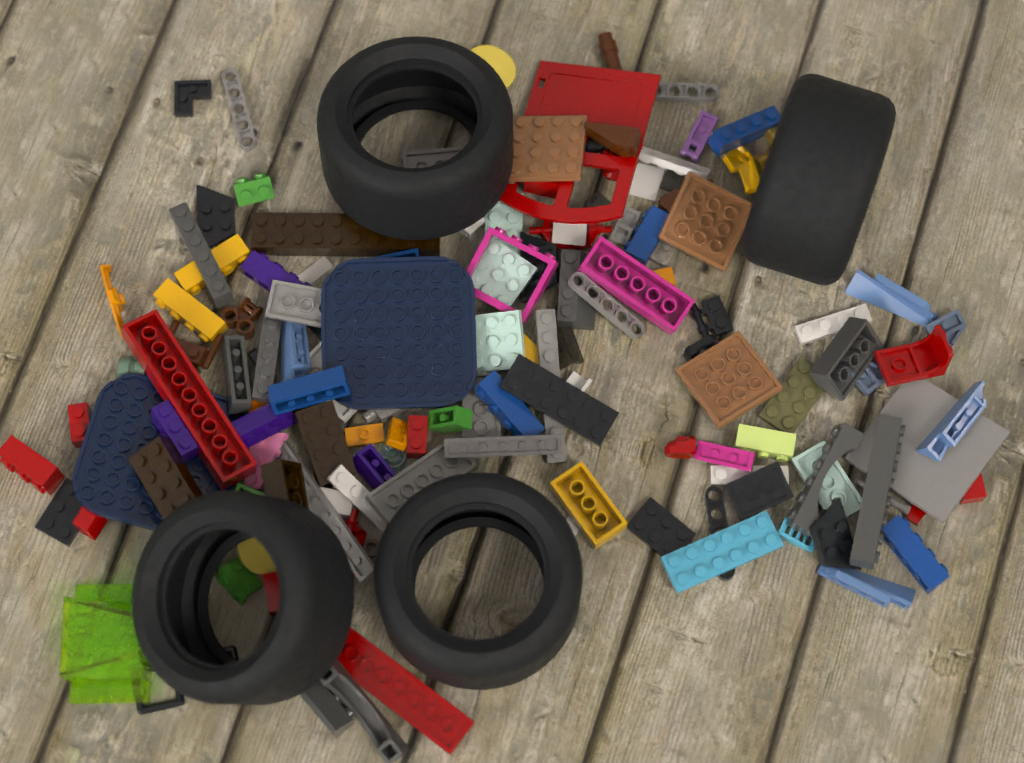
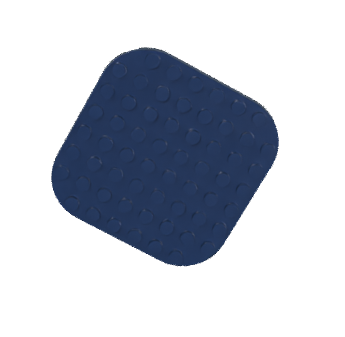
M441 256L358 258L347 260L337 265L327 275L321 290L322 371L343 365L351 394L334 400L340 405L353 410L443 408L454 405L464 399L473 388L477 375L475 290L472 278L467 270L455 260Z
M137 373L121 375L120 378L108 382L100 391L74 467L72 482L77 500L89 512L100 517L155 531L164 519L128 460L158 436L162 437L151 420L150 414L151 408L164 401L147 375ZM211 392L230 423L245 416V414H229L227 397ZM198 454L196 457L184 462L203 495L222 491ZM236 483L223 491H234Z

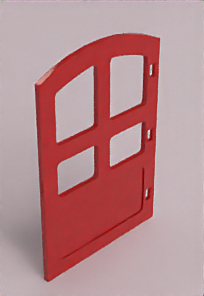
M540 61L524 116L587 115L588 122L639 128L641 142L637 157H620L584 152V167L619 171L612 201L609 205L568 208L575 181H560L553 205L535 201L516 192L519 182L514 184L508 182L499 201L525 215L556 223L592 224L621 219L643 147L661 75ZM540 80L545 81L543 88L538 87Z

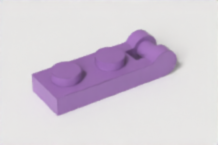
M702 110L681 150L680 156H687L697 163L719 117ZM691 146L697 148L695 152L690 150Z

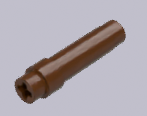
M604 32L598 36V47L605 67L622 70L618 56V47L612 33Z

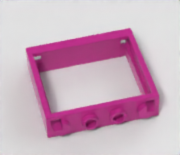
M497 226L495 229L489 227L467 268V272L471 277L493 236L548 264L524 311L521 312L522 322L527 324L559 263L555 261V256L547 252L545 255L538 252V247L530 243L528 246L522 244L523 240L515 235L509 237L505 235V230ZM474 288L475 297L503 312L516 310Z

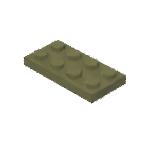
M801 356L781 383L783 390L770 398L758 417L778 431L794 433L824 391L817 386L809 374L815 364Z

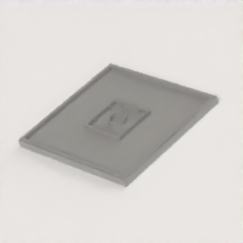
M923 379L901 384L879 414L901 417L902 425H905L904 437L900 436L899 443H902L901 452L896 454L895 458L898 461L897 472L892 474V478L895 479L892 491L944 524L1010 435V432L980 414L957 445L951 448L948 446L940 462L918 453L916 448L959 401ZM879 414L864 432V436L856 451L848 453L845 457V461L865 474L868 471Z

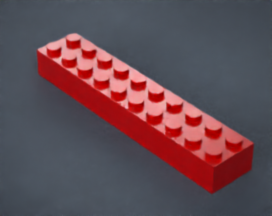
M157 309L123 325V339L163 401L169 400L199 446L198 455L220 489L223 491L256 473L257 462Z

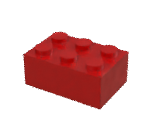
M13 435L0 448V462L10 472L18 474L26 483L29 484L30 482L43 495L45 492L52 495L65 478L57 466Z

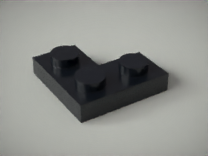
M211 80L174 81L175 117H194V100L212 99Z

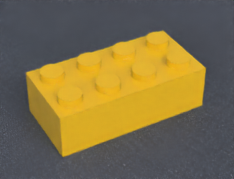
M582 461L550 482V490L594 550H597L627 529V521Z

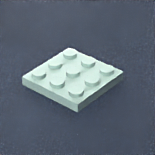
M493 237L471 278L474 288L512 307L536 274L538 268Z
M521 310L475 315L477 372L508 370L518 354L526 357Z

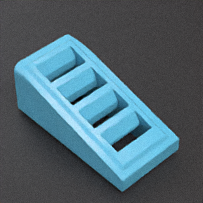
M785 517L778 531L780 538L813 553L815 548L813 538L808 546L806 542L809 536H805L801 542L799 541L801 533L798 532L795 538L792 537L793 528L790 529L789 534L785 533L788 526L786 525L788 518Z

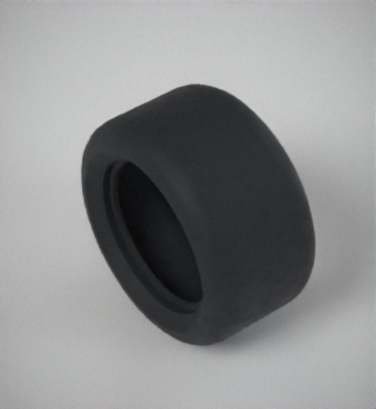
M413 36L382 41L360 51L341 65L332 75L321 95L317 112V134L322 169L327 187L338 206L351 219L366 229L384 236L403 240L440 238L464 230L479 221L492 210L503 195L513 167L512 104L506 86L498 73L483 58L469 49L450 41L432 37ZM410 110H430L450 116L461 123L472 135L469 143L458 154L445 162L423 168H403L387 164L372 156L361 145L365 135L378 122L393 114Z
M818 74L802 75L794 82L783 109L742 235L741 249L748 261L818 285H830L841 278L859 236L892 136L896 109L888 97Z
M473 472L458 474L433 482L411 496L399 508L388 523L380 539L375 557L373 580L378 608L386 631L400 654L412 666L431 679L445 685L469 690H488L509 686L530 677L546 666L561 650L571 634L578 615L583 584V566L578 542L573 530L559 509L547 497L533 487L514 478L500 474ZM465 528H494L516 537L534 555L542 573L544 587L533 612L515 629L497 637L467 639L450 634L439 628L426 616L415 597L416 576L426 554L438 541L453 532Z
M218 491L204 494L185 502L172 511L155 529L136 567L132 587V618L139 645L149 665L168 686L178 693L209 704L268 705L302 694L313 687L331 669L339 657L350 631L355 593L351 566L347 554L333 530L315 513L295 502L281 498L242 491ZM253 537L267 550L275 565L279 579L280 600L275 622L264 642L252 654L238 661L224 650L213 632L209 618L208 597L213 576L223 558L239 543Z

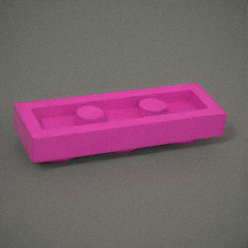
M698 440L694 459L752 472L756 453Z

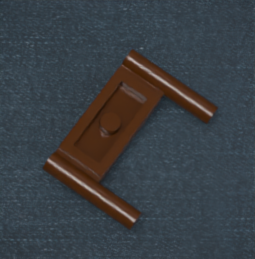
M173 320L169 327L173 335L180 325V322L177 320ZM217 334L209 350L206 347L178 338L176 340L193 365L208 370L224 336Z

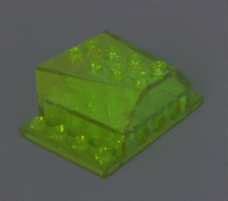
M133 584L76 585L75 598L64 596L59 677L70 683L69 704L151 702L152 668L141 650L134 629L131 606Z

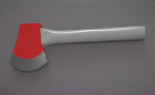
M859 478L855 485L864 489L865 481ZM888 495L891 497L890 505L900 510L906 516V519L916 526L927 514L912 503L909 506Z

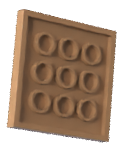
M587 115L514 116L513 167L509 182L581 181L586 141L584 122H588Z
M689 171L657 239L724 272L744 231L752 203Z
M739 331L675 369V373L718 429L723 428L783 390V386Z

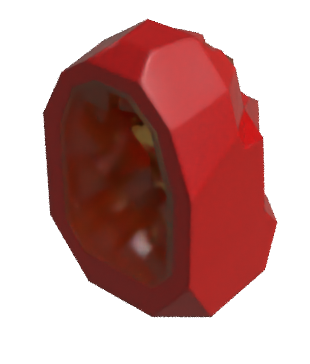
M678 436L674 441L668 442L664 448V454L669 458H694L696 438L695 436Z

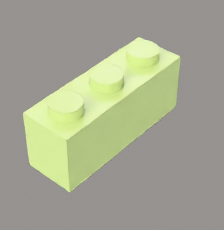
M739 424L734 448L754 452L761 459H768L769 457L775 458L778 462L786 463L793 458L797 434Z

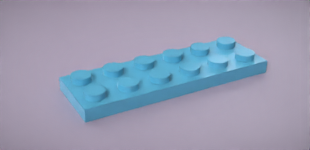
M766 510L660 557V560L676 593L679 594L778 550L784 544Z

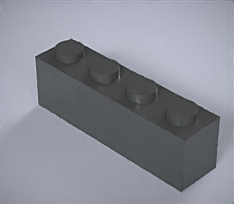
M225 336L222 344V356L229 414H248L252 400L244 336Z

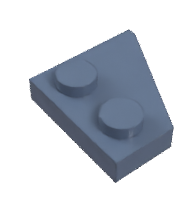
M956 309L925 325L924 329L930 335L935 325L940 324L942 330L946 332L949 346L952 347L967 324L960 311Z
M871 362L855 384L866 397L885 383L878 365ZM849 368V370H850V375H851L852 377H854L855 374H854L853 371Z

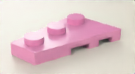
M276 433L250 447L249 452L257 462L256 473L244 479V485L257 491H264L261 465L273 462L276 457L280 456L282 452L280 450L284 440L287 441L289 434Z

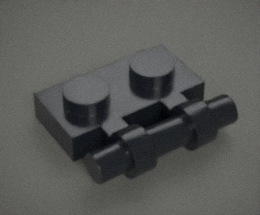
M719 295L702 301L703 309H698L696 303L691 306L690 314L692 319H695L698 326L697 331L702 335V338L709 335L710 331H713L715 337L733 331L734 328ZM703 316L707 317L709 324L704 323Z

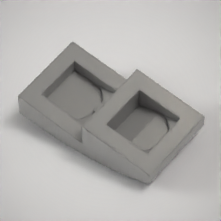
M626 206L623 217L616 222L609 239L625 246L627 241L631 239L642 213Z

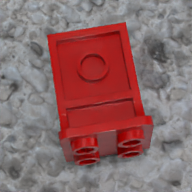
M940 324L935 325L932 333L918 342L877 350L874 353L887 387L945 375L954 355L953 348L947 342L946 332L942 330Z

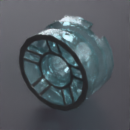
M386 444L380 449L379 454L394 472L404 468L407 462L406 450L401 451ZM396 454L397 458L395 460L389 458V456Z

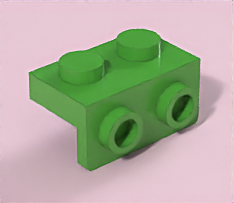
M265 172L255 174V178L247 179V177L236 179L233 186L239 207L275 198L269 174L265 175Z
M238 556L220 567L216 575L218 583L240 605L244 604L249 596L260 590L263 586V583L241 563Z

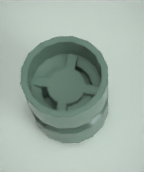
M130 356L120 357L117 369L118 378L121 375L134 373L147 375L137 359L134 360Z

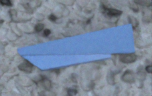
M858 269L845 291L846 294L922 326L938 318V314L930 311L931 306L927 301L880 273L877 274L875 279H872Z
M282 321L280 331L281 382L306 376L305 372L308 373L311 369L306 325Z
M983 380L975 382L916 448L918 453L940 462L948 446L951 448L957 445L987 406L986 399L983 398L982 387L985 386Z
M820 565L817 574L884 608L891 602L907 610L911 606L916 593L912 588L857 570Z

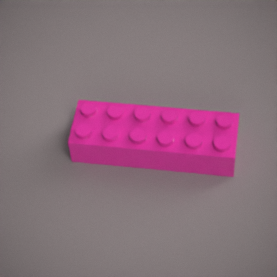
M602 236L597 239L577 269V272L584 273L603 290L669 335L677 330L695 302L693 298Z

